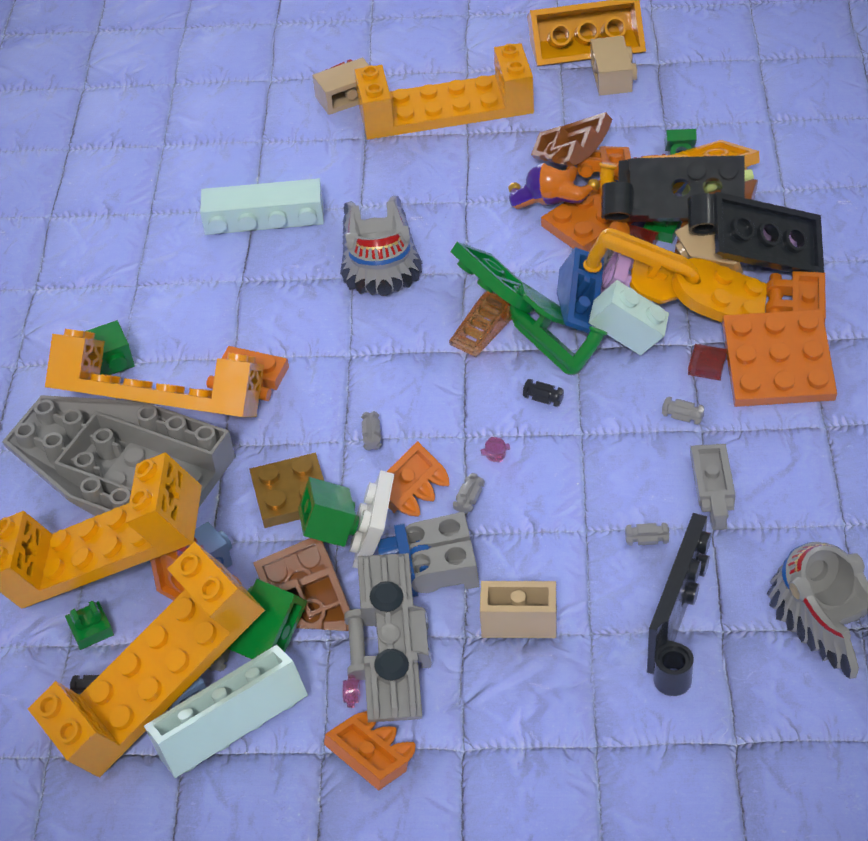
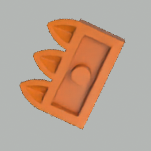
M418 441L387 471L394 474L388 508L393 513L399 510L406 515L418 517L420 509L415 497L424 501L435 500L434 490L429 481L439 486L450 485L445 468Z
M367 711L351 716L327 732L324 745L379 791L407 771L408 762L415 753V743L401 742L390 746L396 737V727L386 726L372 730L376 722L368 723Z

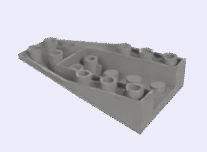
M41 395L2 441L9 451L69 502L94 516L129 503L136 464L145 459H150L165 452L202 485L199 507L235 459L229 430L150 403L130 400Z

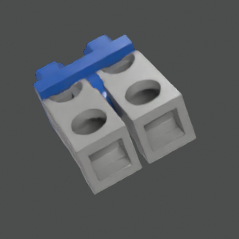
M464 511L414 522L406 527L405 524L394 525L395 536L382 538L377 545L379 555L409 553L412 597L418 596V592L430 593L441 587L464 584L465 589L480 587L477 565Z

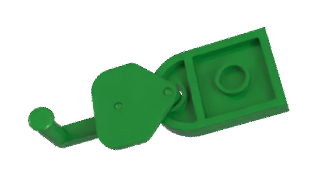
M456 242L450 251L459 260L457 265L462 270L471 275L475 274L479 278L477 281L479 286L490 293H496L510 304L509 309L514 326L564 373L568 375L578 374L596 351L603 337L607 335L606 331L589 326L590 332L587 338L574 354L547 329L552 321L565 325L558 304L523 283L491 253L460 242ZM535 311L540 317L536 321L528 313Z

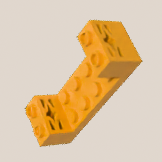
M506 44L494 47L495 75L453 80L434 85L427 84L421 87L397 89L395 91H389L383 65H369L364 68L354 69L358 104L366 139L534 113L533 75L522 44Z
M65 329L64 335L52 333L45 387L238 417H257L264 365L255 364V357L228 353L227 359L217 358L213 390L189 388L188 394L184 393L185 386L157 383L155 389L152 388V381L124 378L122 384L120 383L121 377L100 374L105 341L94 340L95 333Z
M165 452L136 464L130 500L125 505L86 519L68 528L61 529L53 534L24 510L2 518L0 520V593L23 609L191 545L194 542L202 485Z
M195 541L167 568L185 590L80 695L55 681L28 708L29 712L67 761L99 778L146 731L144 725L162 715L265 611L226 567Z

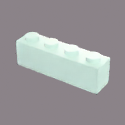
M320 178L201 189L200 214L205 235L323 225V197Z
M275 645L144 725V728L161 761L174 778H177L183 773L191 771L199 763L215 753L226 749L231 743L250 731L260 728L263 723L282 711L292 708L298 701L308 696L293 660L278 645Z

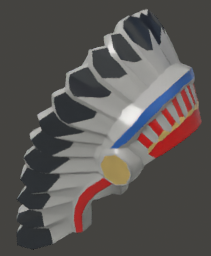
M398 196L390 197L387 202V217L369 218L366 220H361L359 205L356 206L352 201L346 202L343 207L345 215L342 221L343 256L340 274L349 290L356 289L359 294L368 292L371 295L378 293L381 296H387L393 291L399 292L401 288H410L413 281H419V276L422 273L421 264L423 262L413 243L406 214L403 208H401L400 198Z
M822 542L805 543L790 552L783 565L778 568L777 573L771 579L770 583L772 586L767 592L768 597L771 599L769 606L776 610V620L786 622L787 630L796 632L801 643H806L811 651L820 652L822 661L829 660L834 669L841 668L847 678H856L859 667L850 640V631L844 624L858 621L868 613V581L863 573L865 568L864 562L857 553L847 554L838 546Z

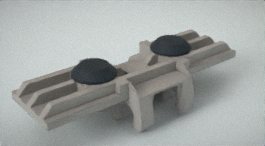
M409 553L357 556L361 609L349 610L344 614V622L349 628L351 665L347 668V676L352 680H365L368 723L422 719L418 662H421L422 668H430L432 661L427 641V613L425 608L413 605ZM363 626L376 627L379 652L377 656H365Z

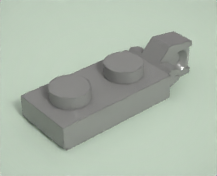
M726 444L691 446L690 456L701 511L710 512L713 530L727 529L728 511L734 510L735 490Z

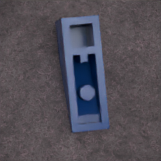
M575 247L559 269L557 297L564 324L589 333V326H593L589 324L593 301L601 294L604 257L601 260L602 269L599 272H588L584 269L583 263L587 259L589 252Z

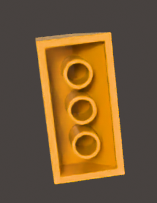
M606 0L530 10L527 15L530 44L537 66L590 60V39L624 36L626 46H631L632 54L646 52L639 0Z

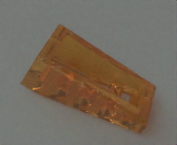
M486 291L449 340L450 345L477 357L512 320L509 309L510 304L497 294ZM469 335L473 338H476L477 341L475 342L469 338H466V336Z

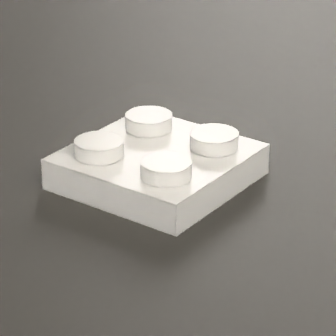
M380 470L376 482H369L364 496V503L366 504L360 503L356 514L359 516V527L352 537L349 549L350 552L355 553L352 566L354 568H358L357 556H371L374 554L384 532L394 479L393 473Z

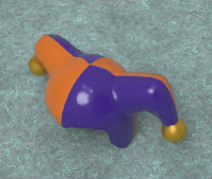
M542 163L533 167L528 172L526 184L523 187L517 182H513L508 186L510 193L509 201L511 206L516 209H521L534 203L549 206L561 202L579 204L592 191H598L600 183L597 179H590L587 185L582 187L576 186L577 167L568 166L566 170H559Z

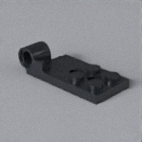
M745 155L630 158L620 160L618 164V182H608L602 185L601 217L618 222L688 221V198L696 194L705 193L704 186L710 181H716L722 186L721 193L745 198ZM678 182H685L690 186V191L685 196H676L672 192L673 186Z
M721 192L713 194L701 193L688 198L689 232L699 236L715 234V254L720 255L723 259L791 273L793 271L824 273L821 215ZM763 229L771 236V242L765 238ZM789 235L797 242V247L791 243Z
M693 513L649 627L647 673L654 675L653 681L658 691L668 696L682 695L689 690L692 684L693 654L688 647L674 641L688 604L694 605L700 586V584L696 583L698 576L704 577L709 565L710 556L706 554L710 546L712 533L706 532L707 516Z

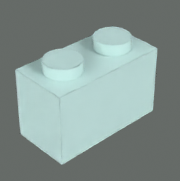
M616 280L593 301L589 324L606 331L607 335L641 356L665 336L669 313L637 293L634 289Z

